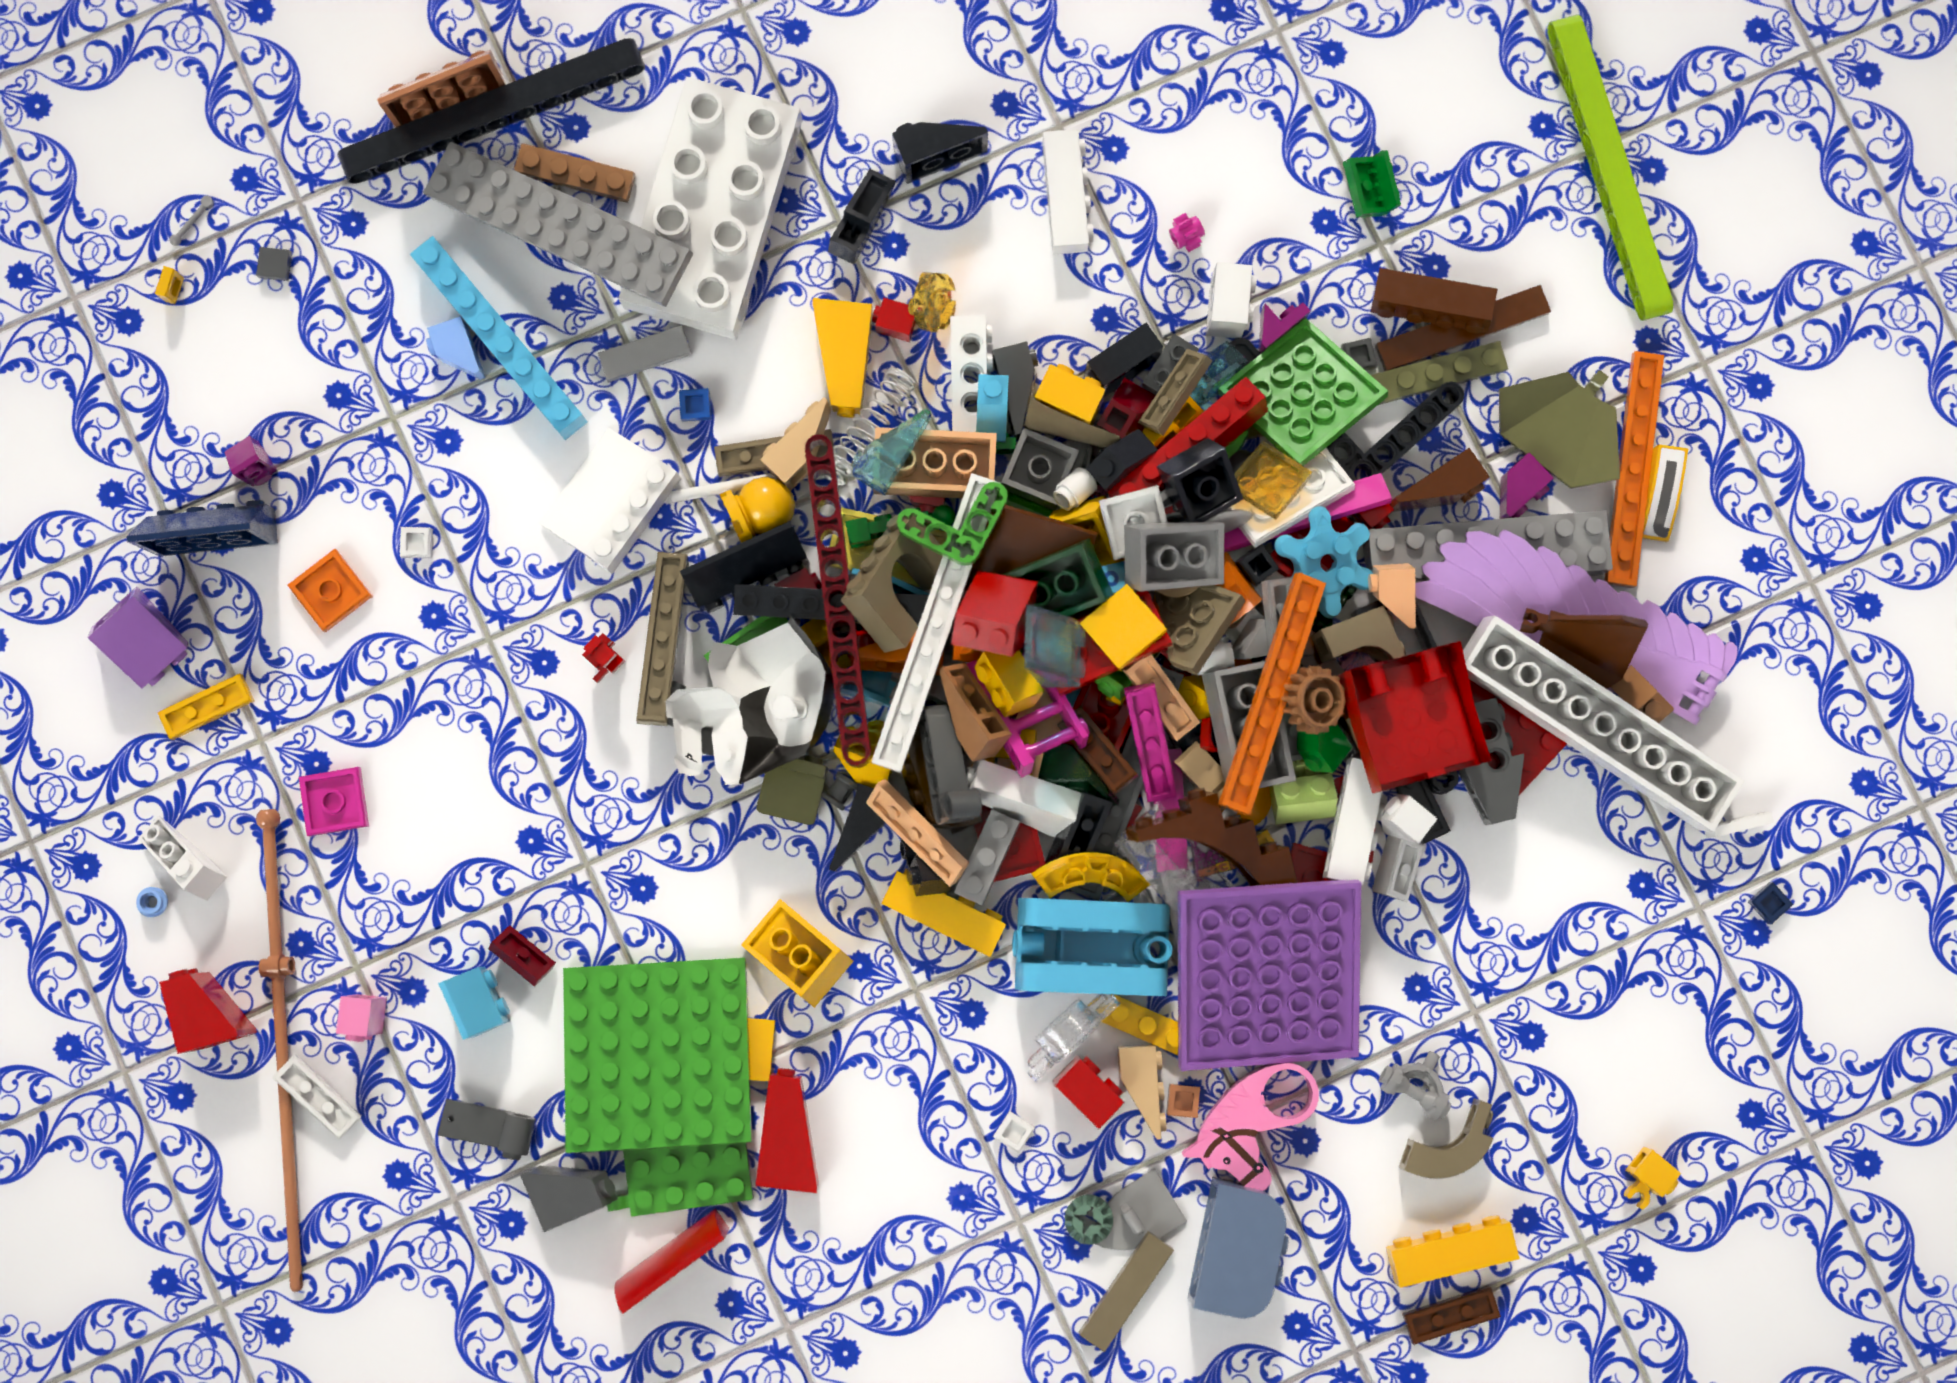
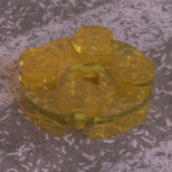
M923 272L919 277L914 297L908 303L909 314L914 315L918 327L923 331L936 333L939 329L944 330L950 324V316H954L956 301L951 300V291H956L952 279L945 273Z

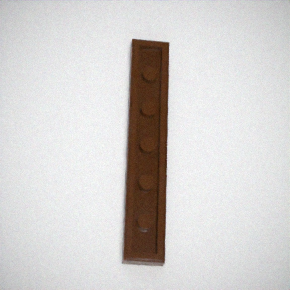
M1541 285L1496 300L1488 333L1472 334L1465 329L1454 327L1445 329L1436 326V324H1429L1376 343L1375 348L1384 371H1388L1548 315L1551 309Z

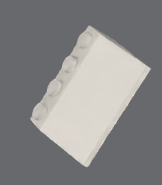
M608 428L540 521V524L613 574L668 498L670 491H673L681 480V477L677 471L654 455Z

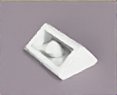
M1388 836L1372 891L1408 902L1424 844Z

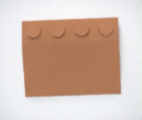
M491 50L477 51L466 60L450 62L444 65L441 70L434 73H423L407 84H396L390 87L387 92L382 93L377 98V101L393 125L398 127L504 86L506 82Z

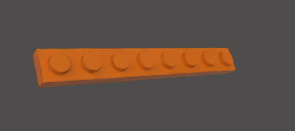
M1634 351L1631 356L1619 454L1620 479L1616 480L1609 537L1613 570L1605 573L1604 581L1610 585L1630 588L1637 586L1664 355Z
M1300 572L1295 573L1218 805L1244 815L1251 814L1282 720L1283 709L1287 702L1281 700L1283 696H1288V691L1284 688V685L1292 684L1290 675L1297 674L1323 595L1325 582Z

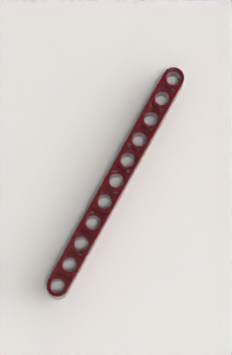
M816 434L807 440L805 455L843 757L848 765L853 768H862L870 762L872 752L855 617L845 605L839 608L830 605V600L834 595L845 594L847 585L850 582L835 456L828 437ZM823 445L828 451L822 457H815L811 454L813 448ZM821 475L831 477V482L826 487L817 486L815 481ZM829 504L834 506V514L829 517L821 516L819 510L823 505ZM834 534L839 537V541L833 547H826L822 544L825 536ZM838 564L842 566V573L838 577L828 576L826 570L830 565ZM837 625H848L850 627L849 635L844 638L836 637L833 633ZM844 654L854 657L853 665L847 669L840 668L837 665L839 657ZM853 684L858 688V693L854 698L845 699L841 696V690L845 685ZM858 715L861 717L862 723L858 729L849 730L845 727V720L848 716ZM855 745H861L866 750L864 758L859 761H854L848 756L850 748Z

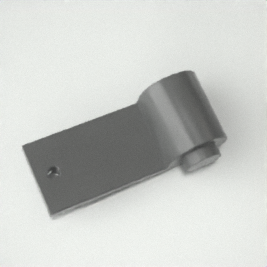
M446 1099L438 1136L497 1147L498 1150L503 1152L502 1157L520 1160L521 1155H528L536 1118L520 1113Z

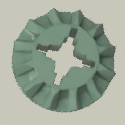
M1082 1195L1069 1204L1065 1211L1064 1225L1070 1237L1080 1244L1094 1245L1103 1241L1111 1232L1113 1213L1110 1206L1102 1198L1095 1195ZM1091 1207H1094L1092 1211L1093 1218L1101 1223V1225L1091 1224L1086 1229V1232H1083L1085 1228L1084 1221L1080 1220L1076 1215H1087Z

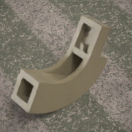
M1474 1098L1461 1134L1447 1145L1433 1147L1408 1138L1399 1168L1409 1173L1432 1179L1453 1177L1472 1168L1487 1153L1494 1139L1482 1134L1484 1128L1487 1129L1491 1124L1493 1118V1111H1490L1492 1104Z

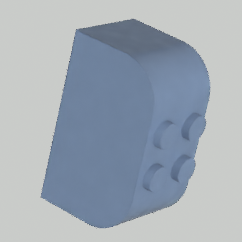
M1212 1177L1187 1297L1194 1309L1235 1318H1250L1260 1314L1269 1305L1275 1285L1279 1286L1281 1283L1283 1268L1279 1267L1281 1254L1286 1255L1289 1236H1285L1286 1217L1283 1209L1266 1191L1245 1187L1238 1182Z

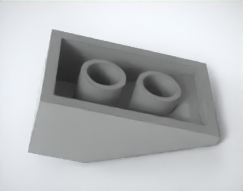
M1144 523L1124 525L1125 585L1128 584L1130 588L1138 591L1224 584V523Z

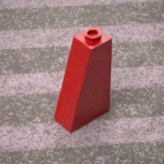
M777 1068V1073L769 1075L755 1186L817 1193L819 1179L802 1076H796V1070Z

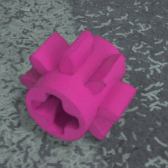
M1184 213L1174 218L1173 228L1169 229V235L1176 248L1186 247L1187 251L1190 252L1200 247V243H1202L1200 238L1205 236V231L1197 216L1188 218L1187 214Z

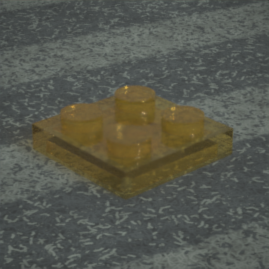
M1265 441L1258 445L1234 473L1243 499L1275 520L1312 477V471Z

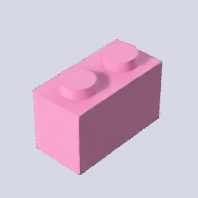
M360 994L341 996L336 1034L346 1035L345 1040L357 1042L372 1040L373 1035L383 1034L387 997Z

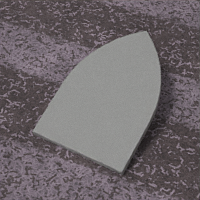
M1155 1168L1122 1188L1109 1200L1107 1204L1113 1213V1227L1109 1235L1096 1245L1115 1250L1136 1249L1147 1231L1160 1239L1187 1222Z

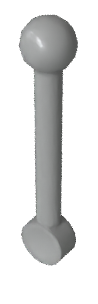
M203 196L200 207L177 234L170 236L169 241L172 245H180L182 236L204 210L213 207L214 201L210 196Z

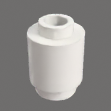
M1078 467L1056 486V490L1053 492L1054 500L1064 510L1069 511L1072 508H1077L1097 490V480L1087 469Z
M1219 641L1198 673V676L1234 666V654L1230 642L1223 643V641Z

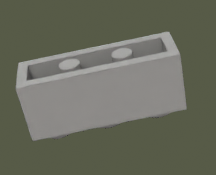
M991 810L968 860L969 865L961 875L956 886L955 894L981 906L984 905L1021 824L1020 821L996 810Z

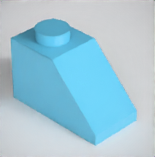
M979 374L976 432L997 433L996 442H1006L1009 375Z

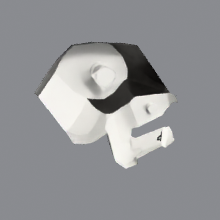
M790 615L787 623L738 646L713 642L708 666L713 687L677 689L666 700V718H673L677 755L674 759L679 773L688 776L701 775V729L706 725L713 727L712 742L715 767L721 774L725 785L747 782L804 756L816 744L826 729L831 714L834 697L833 674L822 654Z

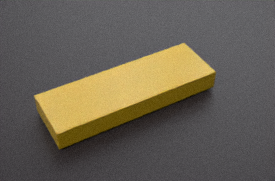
M239 673L157 713L169 739L174 740L255 700L243 674Z

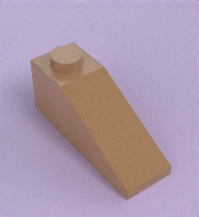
M965 662L942 667L939 672L957 739L972 762L995 757L1012 733Z

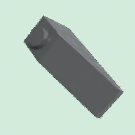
M1027 341L998 348L992 352L997 375H1009L1007 413L1016 441L1019 440L1023 431L1034 378V367L1038 366L1035 349L1029 350Z

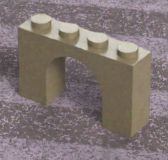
M898 515L892 517L887 522V529L875 541L874 549L869 557L861 563L860 571L848 583L847 591L841 599L842 603L884 653L906 648L918 628L917 623L895 596L892 587V570L895 562H898L906 569L922 590L932 588L943 557L904 537L897 527ZM912 516L910 520H903L906 524V530L915 527L921 530V535L918 537L924 538L927 527L919 526L916 523V517ZM930 533V541L935 545H940L939 542L935 539V537Z
M1384 605L1321 629L1311 635L1322 663L1351 652L1367 653L1379 662L1406 655L1404 644L1398 639L1393 628V618L1386 611ZM1348 718L1346 722L1357 745L1350 718Z

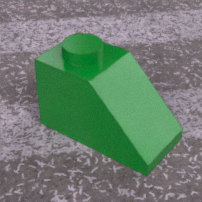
M1338 724L1337 726H1329V732L1307 734L1303 731H1298L1297 751L1304 759L1305 765L1314 772L1334 773L1353 748Z

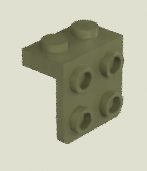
M805 755L804 760L795 759L766 772L756 806L757 811L762 814L806 825L814 824L829 769L827 766L822 765L823 759Z

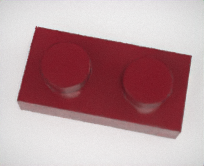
M510 925L491 942L488 948L534 987L556 964L555 961Z

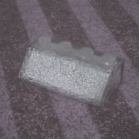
M1158 800L1139 818L1151 816L1152 819L1163 817L1162 812L1167 809ZM1125 830L1113 840L1116 847L1177 915L1178 891L1235 887L1208 855L1197 848L1195 841L1183 838H1159L1144 842H1134L1127 839Z

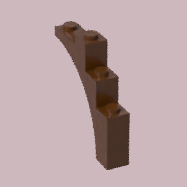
M1205 788L1188 791L1187 797L1177 799L1179 808L1163 811V817L1152 819L1151 816L1139 818L1134 821V826L1125 828L1127 839L1134 842H1144L1159 838H1183L1204 845L1229 861L1246 879L1249 886L1297 883L1289 847L1277 845L1276 842H1267L1259 845L1253 820L1243 819L1241 815H1233L1223 819L1221 807L1218 805L1217 793L1207 792Z

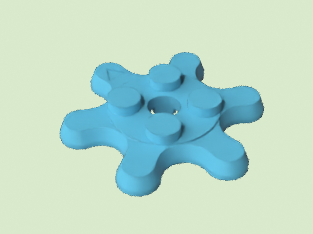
M1317 506L1309 513L1310 531L1305 538L1296 539L1291 535H1281L1275 541L1274 547L1278 555L1290 559L1293 563L1294 572L1291 578H1293L1295 573L1300 572L1326 583L1319 604V610L1324 617L1334 618L1341 611L1340 595L1346 586L1352 585L1360 590L1369 589L1368 575L1373 574V572L1368 568L1360 566L1356 555L1359 547L1369 539L1370 532L1367 526L1362 523L1351 525L1345 532H1336L1332 528L1330 512L1325 507ZM1328 554L1334 562L1329 570L1324 571L1321 568L1320 561L1324 555Z

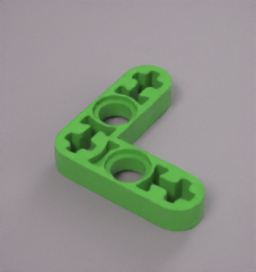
M998 482L985 484L960 531L913 508L905 509L898 515V530L904 537L960 565H971L979 558L1008 500L1007 490ZM994 490H998L999 497L1002 500H995L990 511L996 512L994 516L987 510L978 508L979 505L986 508L989 497L986 495L987 492L993 493ZM914 516L916 517V523L923 528L925 527V522L930 523L925 530L924 538L918 537L921 535V530L915 527L906 530V524L903 520H910ZM984 516L989 522L988 528L983 532L975 531L971 527V521L974 517ZM941 529L946 532L947 540L945 543L935 545L930 541L929 536L933 530ZM956 536L958 538L955 540V544L961 547H965L967 543L970 544L971 551L974 554L961 558L959 549L952 546L951 552L946 550L951 545L952 537Z

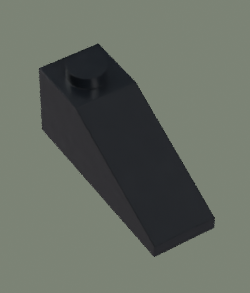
M859 783L829 867L830 870L837 872L885 825V822L866 804L874 788Z
M1084 791L1080 797L1076 821L1056 835L1045 864L1071 854L1092 852L1113 802Z

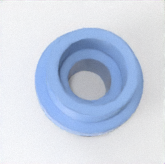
M158 887L143 889L137 896V909L142 915L147 917L161 915L168 905L166 893ZM153 896L157 899V905L154 908L149 904V900Z

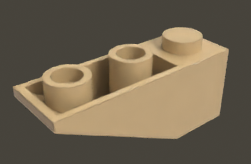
M825 397L819 402L812 403L806 410V415L798 423H792L777 443H772L765 449L763 457L760 459L765 468L789 488L790 491L808 475L805 455L807 440L813 435L824 434L832 411ZM820 445L813 448L811 453L813 456L816 457Z
M1155 1045L1117 1047L1119 1078L1154 1137L1162 1139L1161 1131H1166L1165 1113H1160L1159 1101L1164 1100L1163 1082H1158L1157 1070H1162L1161 1051H1156Z

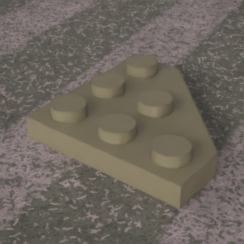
M1216 585L1200 586L1192 594L1180 598L1167 597L1155 591L1154 595L1159 606L1160 618L1173 644L1167 647L1170 663L1176 668L1198 675L1245 603L1243 596Z

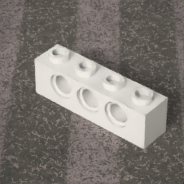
M950 316L952 431L976 432L977 412H968L964 406L968 401H977L978 382L968 383L965 381L964 376L968 372H976L978 374L993 372L992 354H987L986 343H992V325H986V316ZM968 343H975L980 349L975 354H968L963 348Z

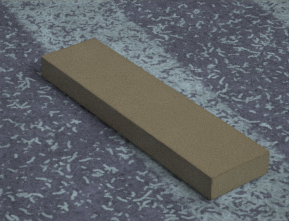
M831 429L825 430L823 435L828 437L832 447H834ZM783 436L714 446L718 476L725 477L767 470L760 459L763 457L765 449L772 443H777ZM820 445L816 457L824 456L828 449Z
M1147 1231L1079 1330V1335L1105 1352L1174 1249Z

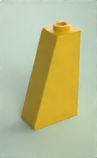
M813 298L812 304L831 408L840 417L853 418L855 414H860V410L863 408L873 307L869 303Z

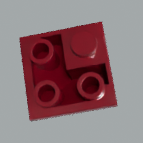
M1124 377L1096 427L1120 436V439L1137 429L1143 431L1144 428L1138 422L1156 395Z

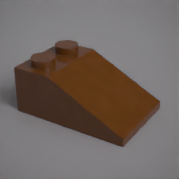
M1468 448L1396 496L1389 504L1393 507V512L1452 505L1460 499L1463 503H1466L1485 489L1483 483L1490 476L1472 450Z

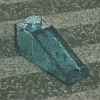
M924 409L868 444L864 452L859 450L850 465L853 467V477L885 496L931 421V411Z

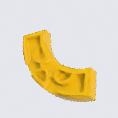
M1084 852L1064 856L1045 864L1031 873L1050 899L1069 888L1085 883H1098L1116 891L1129 902L1151 885L1149 880L1126 860L1097 852Z

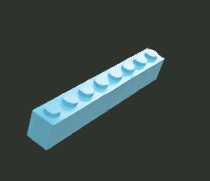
M433 236L410 253V256L564 440H567L588 422Z

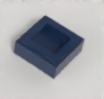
M1769 882L1748 901L1767 924H1773L1794 905L1774 882Z

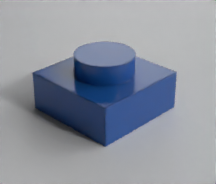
M709 388L679 390L680 417L682 422L712 420Z

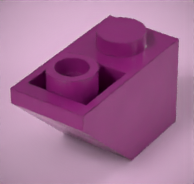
M250 435L224 452L233 475L252 487L265 484L272 478L271 475L278 471L259 441Z
M1530 452L1501 477L1500 519L1520 517L1529 509L1525 504L1532 497L1537 501L1550 490L1547 484L1553 477Z

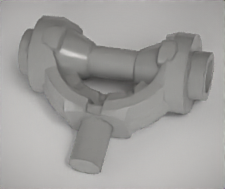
M1432 1051L1428 1052L1423 1064L1418 1062L1407 1063L1401 1066L1395 1063L1392 1067L1387 1065L1379 1077L1378 1081L1382 1083V1091L1394 1095L1395 1093L1407 1094L1420 1103L1426 1117L1433 1121H1436L1438 1118L1444 1119L1451 1108V1103L1448 1102L1449 1095L1443 1091L1439 1074L1433 1071L1440 1056ZM1417 1078L1422 1080L1427 1086L1428 1091L1425 1092L1410 1083L1409 1079Z

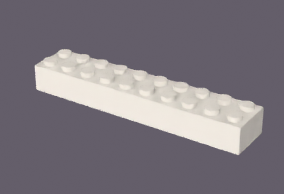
M1495 615L1482 619L1463 650L1468 677L1471 681L1699 831L1714 832L1745 780Z

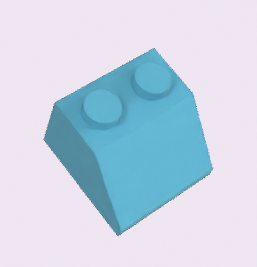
M485 966L477 967L438 983L463 1040L477 1037L509 1022L507 1016L510 1014L508 1004L503 997L499 998L495 989L498 986L496 977L491 970L487 971Z

